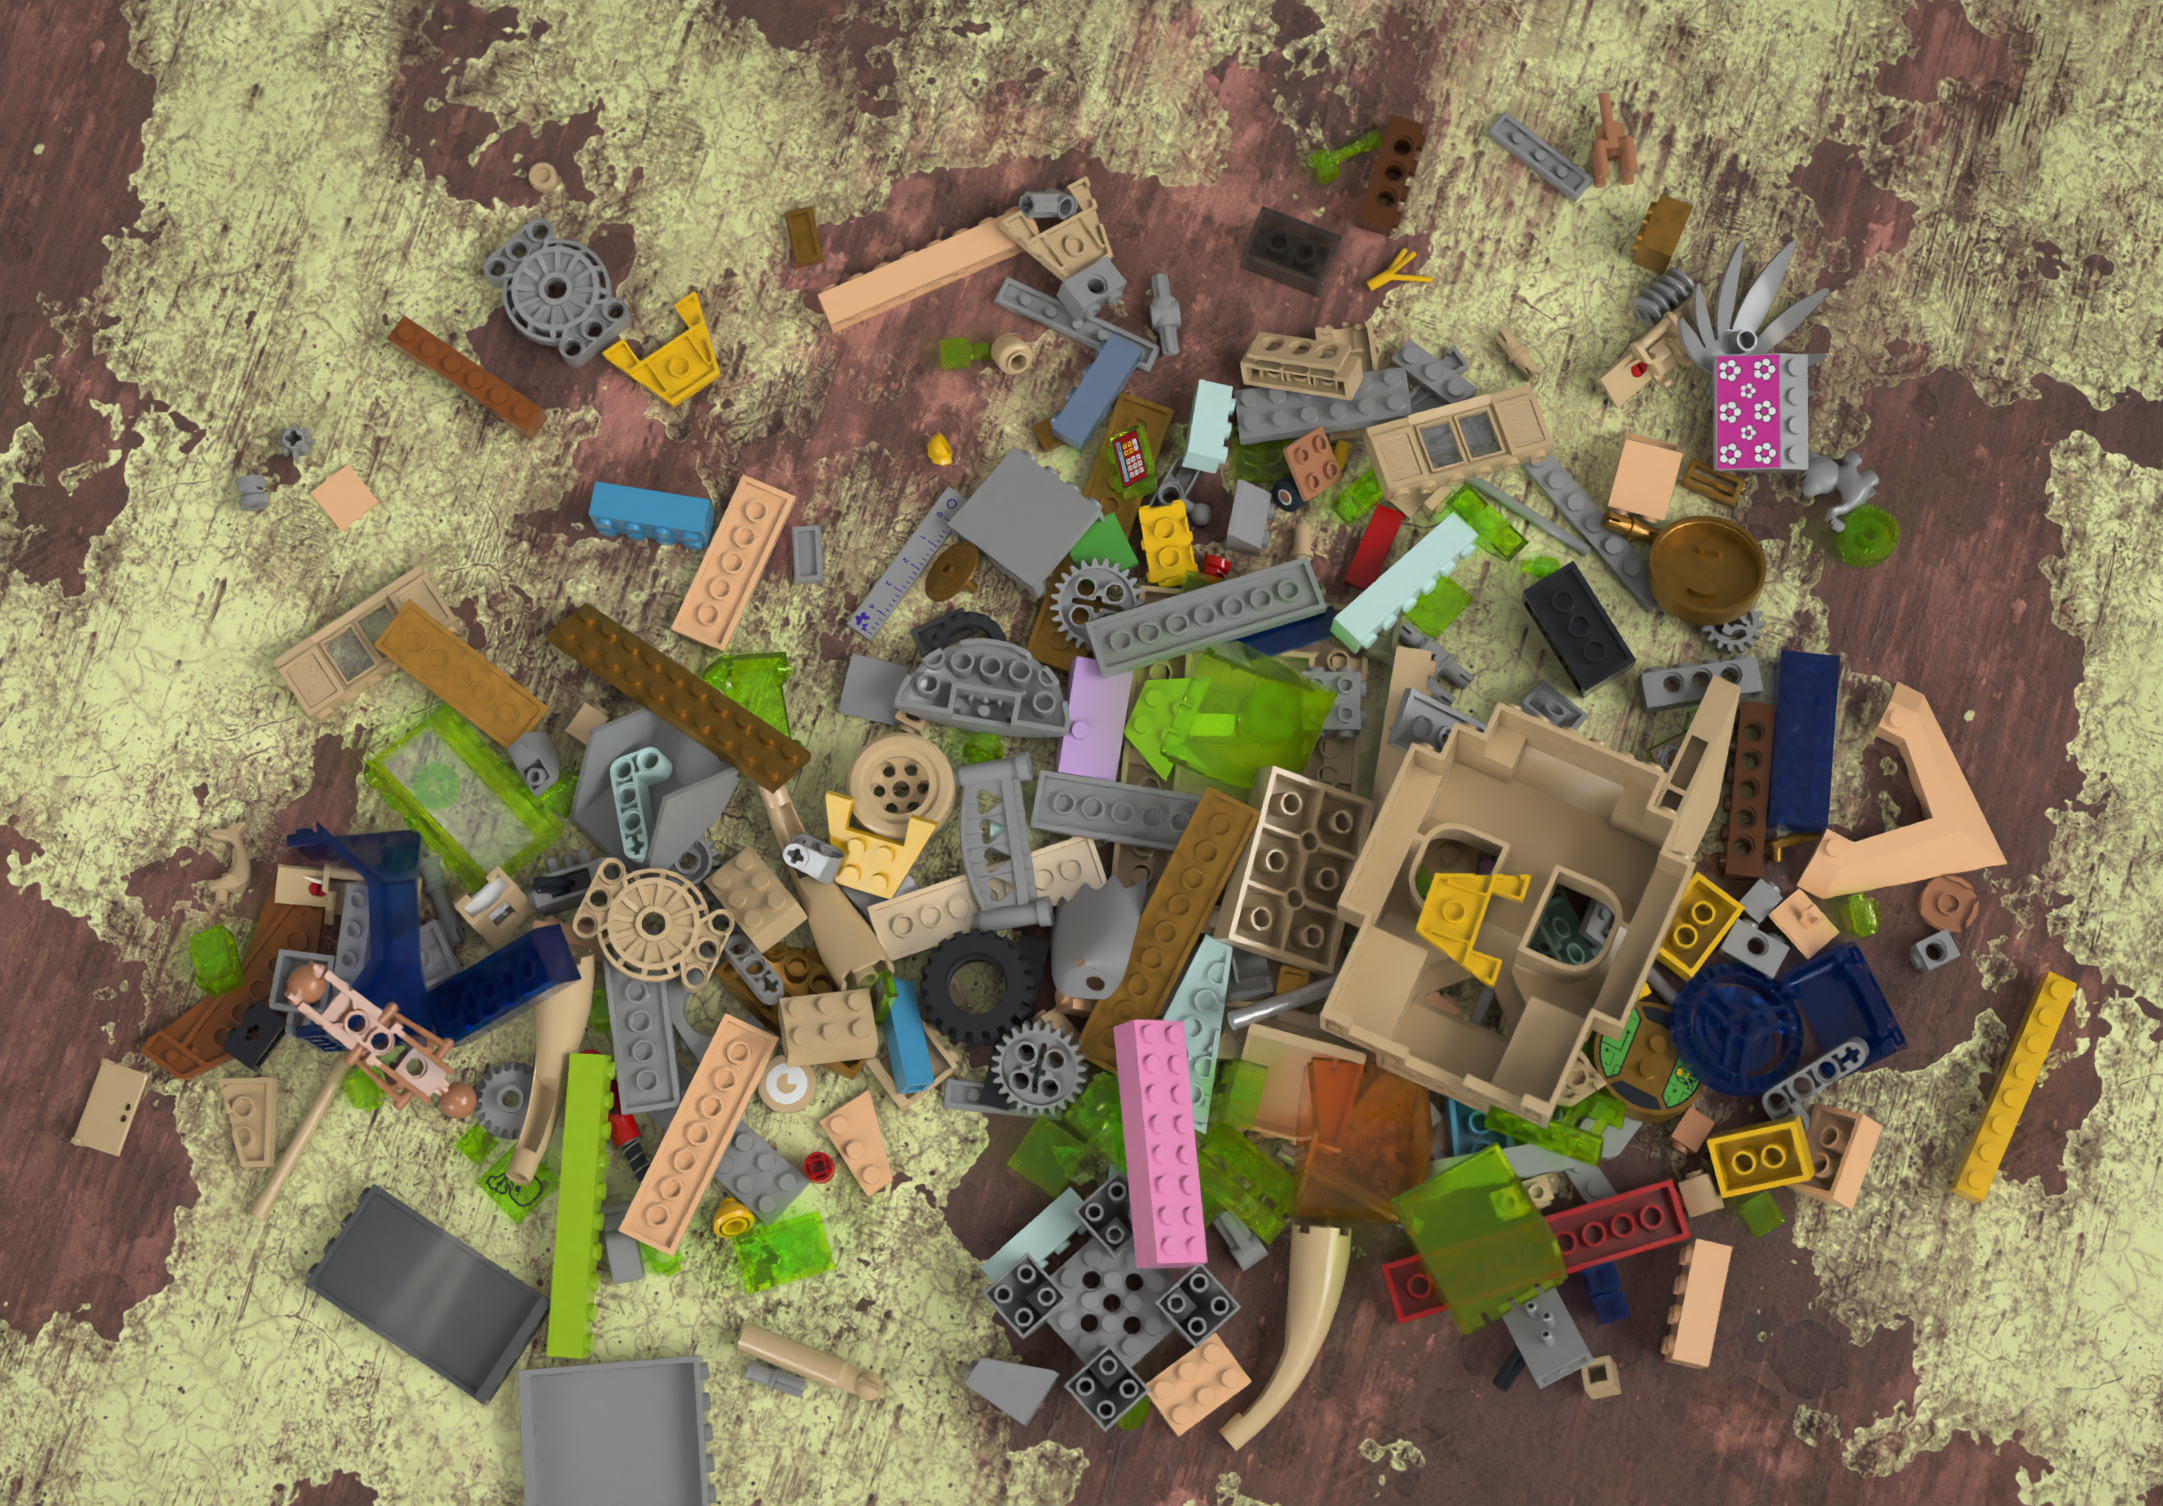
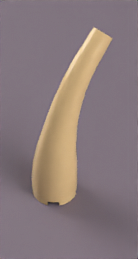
M757 783L756 785L765 805L774 835L783 855L785 847L791 843L795 835L807 832L791 801L785 784L772 794ZM786 863L804 912L808 916L807 921L820 958L839 992L869 988L871 992L875 983L879 984L880 976L881 981L886 976L892 978L894 974L893 963L870 926L852 906L835 881L832 883L817 881L812 876L790 867Z
M565 943V948L551 951V944L539 946L535 950L533 998L535 1019L534 1076L525 1121L505 1173L509 1180L520 1185L527 1186L531 1184L550 1142L567 1094L570 1053L579 1052L587 1025L595 976V952H591V948L587 946Z
M1292 1224L1284 1350L1261 1394L1242 1415L1237 1412L1219 1430L1236 1451L1254 1437L1279 1412L1298 1388L1318 1355L1330 1329L1345 1282L1350 1257L1352 1228L1343 1227L1342 1234H1340V1228H1334L1333 1226L1304 1224L1303 1231H1300L1301 1225Z

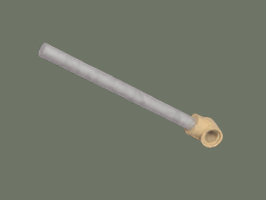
M1339 973L1229 1012L1227 1014L1228 1022L1231 1028L1236 1030L1327 997Z

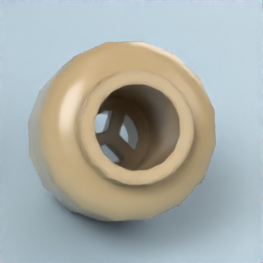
M1009 332L1002 334L994 341L991 348V356L1001 371L1008 375H1017L1025 371L1030 366L1033 358L1030 346L1017 333Z

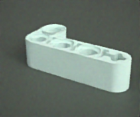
M647 747L619 757L610 767L625 855L642 869L645 868L655 829L648 787L667 780L673 771L671 761L654 747Z

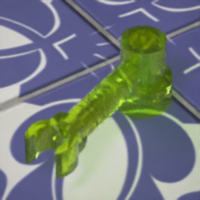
M1378 130L1369 132L1359 141L1329 155L1325 149L1314 152L1310 158L1317 169L1315 174L1320 183L1327 184L1339 177L1341 172L1336 163L1363 151L1367 152L1379 148L1382 145L1380 142L1382 138Z

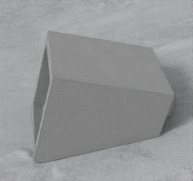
M981 1358L978 1363L973 1360L963 1374L967 1378L964 1382L967 1387L1025 1427L1060 1378V1375L1053 1370Z

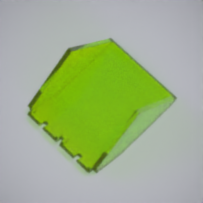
M1239 641L1207 647L1205 653H1202L1194 671L1196 674L1204 677V680L1202 682L1193 677L1191 678L1182 699L1193 705L1192 707L1184 704L1179 705L1170 726L1181 732L1179 735L1170 731L1167 732L1159 749L1160 755L1166 757L1169 762L1210 779L1250 790L1253 787L1257 768L1276 766L1302 776L1339 692Z
M1497 1142L1390 1200L1391 1206L1431 1284L1461 1336L1464 1334L1470 1335L1486 1326L1480 1315L1486 1312L1490 1321L1493 1322L1513 1311L1507 1299L1512 1297L1517 1307L1526 1304L1527 1301L1540 1296L1534 1284L1539 1282L1542 1290L1546 1293L1564 1283L1562 1279L1568 1277L1555 1235Z

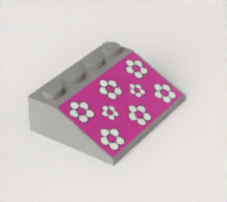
M1808 354L1714 355L1713 471L1795 474L1808 470Z

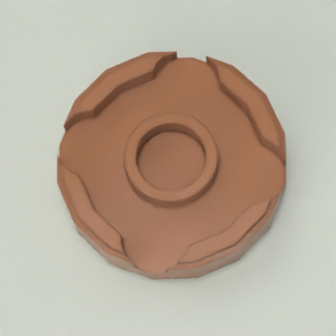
M1950 874L1936 877L1929 881L1920 892L1918 900L1920 916L1925 924L1936 932L1947 929L1949 934L1959 933L1969 927L1977 917L1979 902L1974 892L1975 890L1970 883L1961 877Z

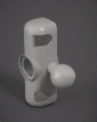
M1180 455L1175 459L1149 506L1155 507L1171 504L1164 501L1162 497L1167 493L1175 494L1178 500L1182 499L1184 501L1185 510L1189 513L1191 521L1197 525H1205L1212 517L1210 507L1204 503L1194 504L1186 499L1195 480L1200 475V470L1183 467V455ZM1177 465L1180 470L1174 478L1172 470Z

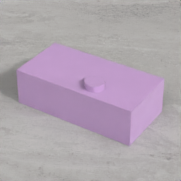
M1076 656L1071 660L1065 700L1068 701V710L1070 712L1069 736L1058 737L1053 772L1116 782L1133 670L1103 679L1095 659Z

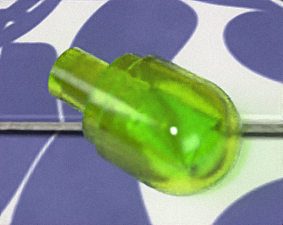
M1539 556L1534 557V561L1521 560L1520 571L1533 572V577L1544 579L1562 566L1555 557Z

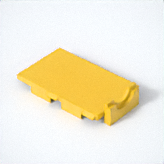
M1180 499L1166 505L1139 507L1138 512L1143 536L1141 546L1142 550H1145L1149 571L1146 572L1147 582L1158 583V587L1166 588L1186 584L1187 577L1195 576L1199 571L1198 565L1194 561L1191 544L1193 534L1192 531H1189L1184 501Z

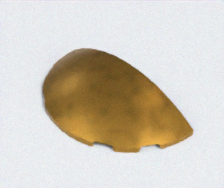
M776 943L762 954L782 979L785 991L784 998L839 992L816 949L805 947L804 949L787 947L786 943ZM729 961L723 962L714 970L715 976L752 1015L754 1014L762 1024L782 1039L778 1019L779 1003L775 1005L762 1003ZM751 965L746 971L749 974H758L763 968L759 965ZM764 981L766 991L770 990L772 993L776 991V988L771 989L767 985V981ZM866 1058L822 1063L819 1065L840 1076L853 1080L862 1068Z

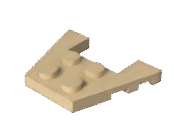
M1087 176L1068 185L1063 191L1074 196L1077 200L1078 214L1037 234L1021 210L1003 219L998 225L1005 234L1061 281L1067 280L1106 256L1109 260L1113 258L1104 226L1100 224L1096 213L1098 207L1095 198L1092 199L1089 191L1091 185Z

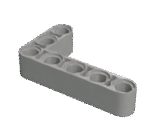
M1562 1138L1439 1159L1412 1171L1418 1200L1440 1197L1458 1189L1567 1171L1576 1168L1570 1138Z

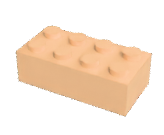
M1694 1239L1688 1242L1686 1247L1682 1246L1679 1255V1264L1683 1265L1680 1277L1676 1276L1673 1286V1294L1677 1295L1676 1303L1674 1306H1670L1667 1316V1324H1671L1670 1333L1668 1336H1664L1661 1346V1353L1665 1354V1362L1699 1370L1709 1367L1732 1250L1731 1246L1701 1239Z

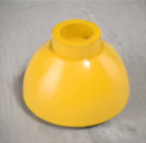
M726 1198L720 1202L719 1208L714 1215L713 1229L715 1234L720 1237L736 1238L747 1233L754 1225L755 1219L747 1206L737 1202L734 1198Z

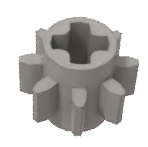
M294 423L293 428L288 430L282 428L283 437L278 439L277 442L280 446L284 447L282 454L285 457L292 454L294 459L299 461L300 456L305 454L307 456L311 455L309 452L310 446L316 445L312 438H307L311 434L307 427L301 431L299 426Z

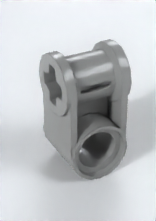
M799 833L785 847L783 858L790 867L812 876L817 881L832 883L844 858V853L836 846L822 842L807 833Z

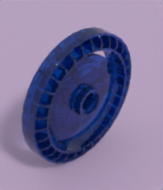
M1718 963L1696 973L1684 984L1674 999L1670 1016V1030L1676 1052L1694 1077L1717 1092L1741 1097L1762 1094L1784 1081L1792 1073L1800 1060L1804 1044L1802 1018L1789 992L1775 978L1769 980L1765 974L1744 963ZM1714 984H1737L1747 987L1748 989L1756 992L1758 995L1740 987H1722L1718 989ZM1705 990L1708 995L1704 997L1700 991ZM1694 1003H1695V1004L1697 1005V1008H1696V1011H1695V1014H1694L1693 1028H1692V1021H1691V1020H1692V1009H1693V1005H1694ZM1733 1025L1740 1029L1741 1034L1734 1029ZM1781 1031L1782 1048L1775 1066L1766 1073L1745 1076V1073L1762 1068L1772 1059L1778 1047L1772 1042V1035L1774 1032Z

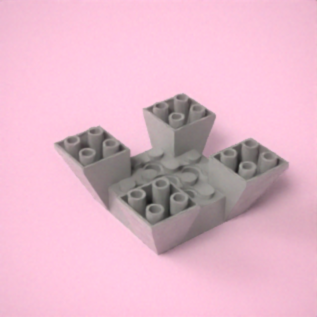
M1119 1171L1112 1175L1073 1211L1093 1238L1049 1277L1027 1252L982 1293L1022 1339H1025L1048 1323L1083 1362L1085 1367L1064 1386L1104 1432L1151 1391L1132 1368L1175 1329L1192 1346L1197 1348L1241 1308L1237 1301L1203 1264L1194 1266L1177 1283L1163 1268L1136 1269L1128 1180ZM1086 1274H1097L1101 1280L1099 1286L1095 1289L1086 1288L1083 1284V1278ZM1131 1275H1137L1142 1279L1143 1286L1138 1291H1131L1126 1287V1279ZM1114 1295L1120 1299L1121 1305L1118 1310L1110 1312L1104 1308L1103 1301L1107 1296ZM1094 1316L1098 1320V1327L1095 1331L1086 1332L1081 1328V1321L1084 1317ZM1129 1318H1136L1141 1324V1329L1136 1334H1128L1123 1328L1124 1322Z

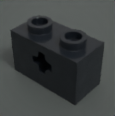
M259 1000L256 1004L252 1003L245 1010L242 1016L244 1020L237 1029L233 1028L224 1039L226 1044L222 1048L256 1073L286 1035V1019ZM253 1030L258 1032L260 1035L259 1039L253 1038L251 1035Z

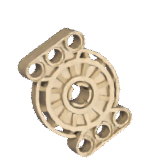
M607 858L600 864L573 919L572 932L575 938L583 942L591 941L597 937L605 958L616 970L629 978L641 982L658 983L680 976L683 988L688 992L695 993L703 990L707 985L735 922L733 915L725 909H717L709 914L708 906L701 892L691 881L680 874L666 869L647 868L626 875L625 866L622 861L617 858ZM608 866H615L619 869L620 876L615 880H609L603 874L604 869ZM659 875V878L641 879L640 876ZM665 877L676 879L677 881L682 883L683 886L681 887L677 883L665 879ZM633 879V883L628 885L627 881ZM689 889L697 897L700 905L695 904L692 896L687 892ZM595 893H603L607 897V903L602 907H596L591 903L590 897ZM703 912L704 917L700 919L699 914ZM660 915L665 929L658 935L647 934L642 928V920L648 916ZM724 917L728 921V929L717 931L712 925L713 919ZM581 920H590L594 924V930L589 934L579 932L577 924ZM607 932L608 937L603 939L602 934ZM707 943L713 945L716 949L715 956L704 958L699 952L701 945ZM606 946H611L614 954L619 958L618 961L610 955ZM626 964L632 969L641 971V975L630 972L623 965ZM679 965V970L674 972L673 968ZM693 970L699 971L703 976L702 983L691 985L686 978L688 972ZM664 971L667 974L662 976H647V973H659Z

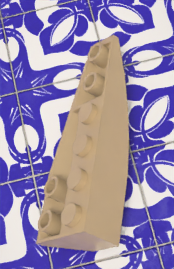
M1713 675L1667 772L1665 785L1656 805L1657 808L1661 806L1668 807L1676 811L1677 816L1682 818L1672 851L1683 852L1692 859L1718 806L1741 689L1740 686L1716 675Z

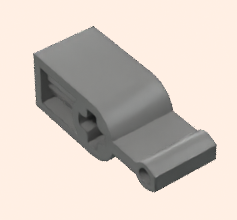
M631 1201L601 1206V1213H604L605 1241L612 1280L616 1285L646 1279L639 1241L618 1231L631 1205Z

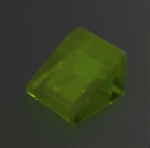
M475 1124L454 1147L481 1166L499 1142Z

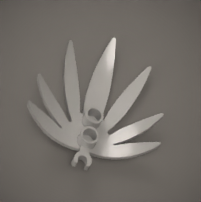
M1744 240L1736 244L1724 270L1718 291L1715 310L1716 339H1714L1700 283L1694 285L1692 310L1698 337L1683 318L1677 320V328L1686 353L1697 366L1713 375L1714 355L1765 353L1791 333L1828 294L1829 289L1824 288L1801 299L1774 318L1756 336L1755 333L1762 323L1785 274L1796 245L1795 241L1786 244L1762 269L1742 299L1729 329L1736 298ZM1822 353L1808 354V366L1826 359L1827 355ZM1713 383L1706 389V396L1708 397L1713 395ZM1808 389V397L1814 396L1815 392Z

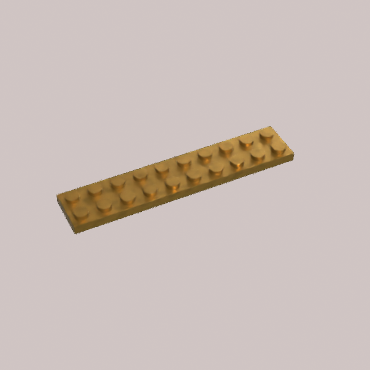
M1120 391L1082 496L1086 499L1090 496L1097 500L1103 507L1101 511L1104 516L1114 512L1128 540L1175 410ZM1136 429L1148 476L1124 488L1112 441ZM1069 554L1055 568L1026 650L1031 653L1032 658L1040 664L1068 674L1071 660L1076 656L1086 658L1087 643L1083 642L1079 648H1076V638L1067 642L1065 639L1069 632L1067 630L1060 633L1057 631L1062 622H1053L1052 619L1059 615V611L1050 610L1051 606L1058 604L1057 600L1051 598V594H1060V590L1055 587V583H1065L1061 576L1062 573L1069 576L1072 575L1070 566H1074ZM1083 582L1079 583L1078 592L1081 595L1089 596L1094 592V586L1085 589ZM1110 587V588L1107 590V592H1106V596H1107V597H1108V594H1109V592H1110L1111 587ZM1078 598L1072 599V602L1075 604L1092 606L1095 613H1099V610L1104 608L1101 598H1096L1095 602ZM1077 609L1072 614V620L1078 625L1085 624L1089 619L1088 612L1084 609Z
M587 602L547 633V641L772 794L811 761V752Z
M1207 785L1139 919L1126 972L1121 983L1109 998L1097 1001L1077 1040L1082 1042L1077 1051L1087 1052L1084 1059L1118 1075L1113 1027L1131 1020L1157 1019L1262 812Z

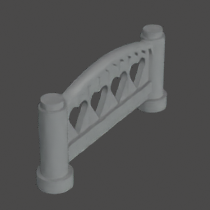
M1016 752L1015 757L958 766L957 769H953L956 787L961 786L963 788L960 809L962 858L970 887L980 908L979 913L973 914L974 927L979 928L982 932H987L988 929L998 931L1040 924L1041 927L1054 925L1050 897L1037 898L1021 787L1022 781L1033 780V768L1029 752ZM982 790L1003 798L1000 803L985 815H981L978 811L981 803L977 801V794ZM986 819L1007 827L990 844H986L982 840L985 832L981 829V823ZM990 848L1011 856L994 873H989L986 869L989 861L985 858V852ZM994 877L1015 885L998 902H993L990 897L993 890L989 887V881Z

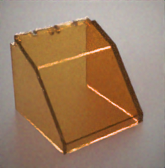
M1312 1057L1311 1062H1307V1065L1304 1066L1297 1112L1292 1215L1296 1217L1411 1226L1435 1142L1428 1088L1376 1066V1062H1368L1367 1070L1363 1071V1064L1338 1059L1337 1068H1332L1333 1058Z

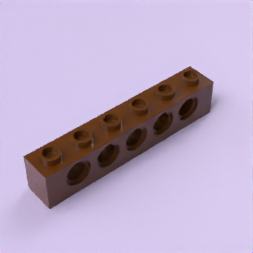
M1740 701L1736 709L1733 725L1735 727L1734 737H1731L1728 755H1732L1731 766H1727L1725 773V783H1729V795H1724L1722 811L1727 812L1726 823H1722L1720 829V841H1724V851L1719 852L1717 869L1722 870L1721 878L1757 882L1761 878L1776 705ZM1744 729H1754L1757 732L1758 739H1748L1744 734ZM1744 756L1751 757L1755 762V768L1748 769L1744 767L1741 758ZM1739 786H1749L1753 792L1752 797L1742 796L1739 792ZM1739 813L1747 815L1750 819V825L1741 826L1736 820V815ZM1741 842L1745 844L1748 850L1747 854H1737L1734 850V843Z

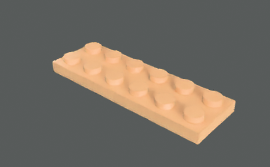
M742 475L671 627L672 632L725 654L796 501L795 496Z

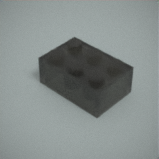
M1262 206L1241 255L1240 268L1320 298L1340 250L1342 236Z

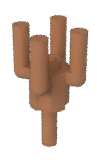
M1600 93L1598 99L1602 124L1594 128L1596 140L1594 141V149L1590 152L1595 188L1606 186L1605 178L1610 176L1608 161L1617 160L1620 161L1623 185H1631L1634 183L1633 175L1638 173L1633 137L1630 135L1624 136L1622 123L1613 121L1609 93Z

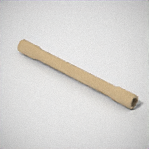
M338 1056L326 1077V1082L276 1169L252 1205L249 1213L265 1221L278 1198V1193L328 1106L353 1068L351 1065L349 1067L344 1063L343 1056Z

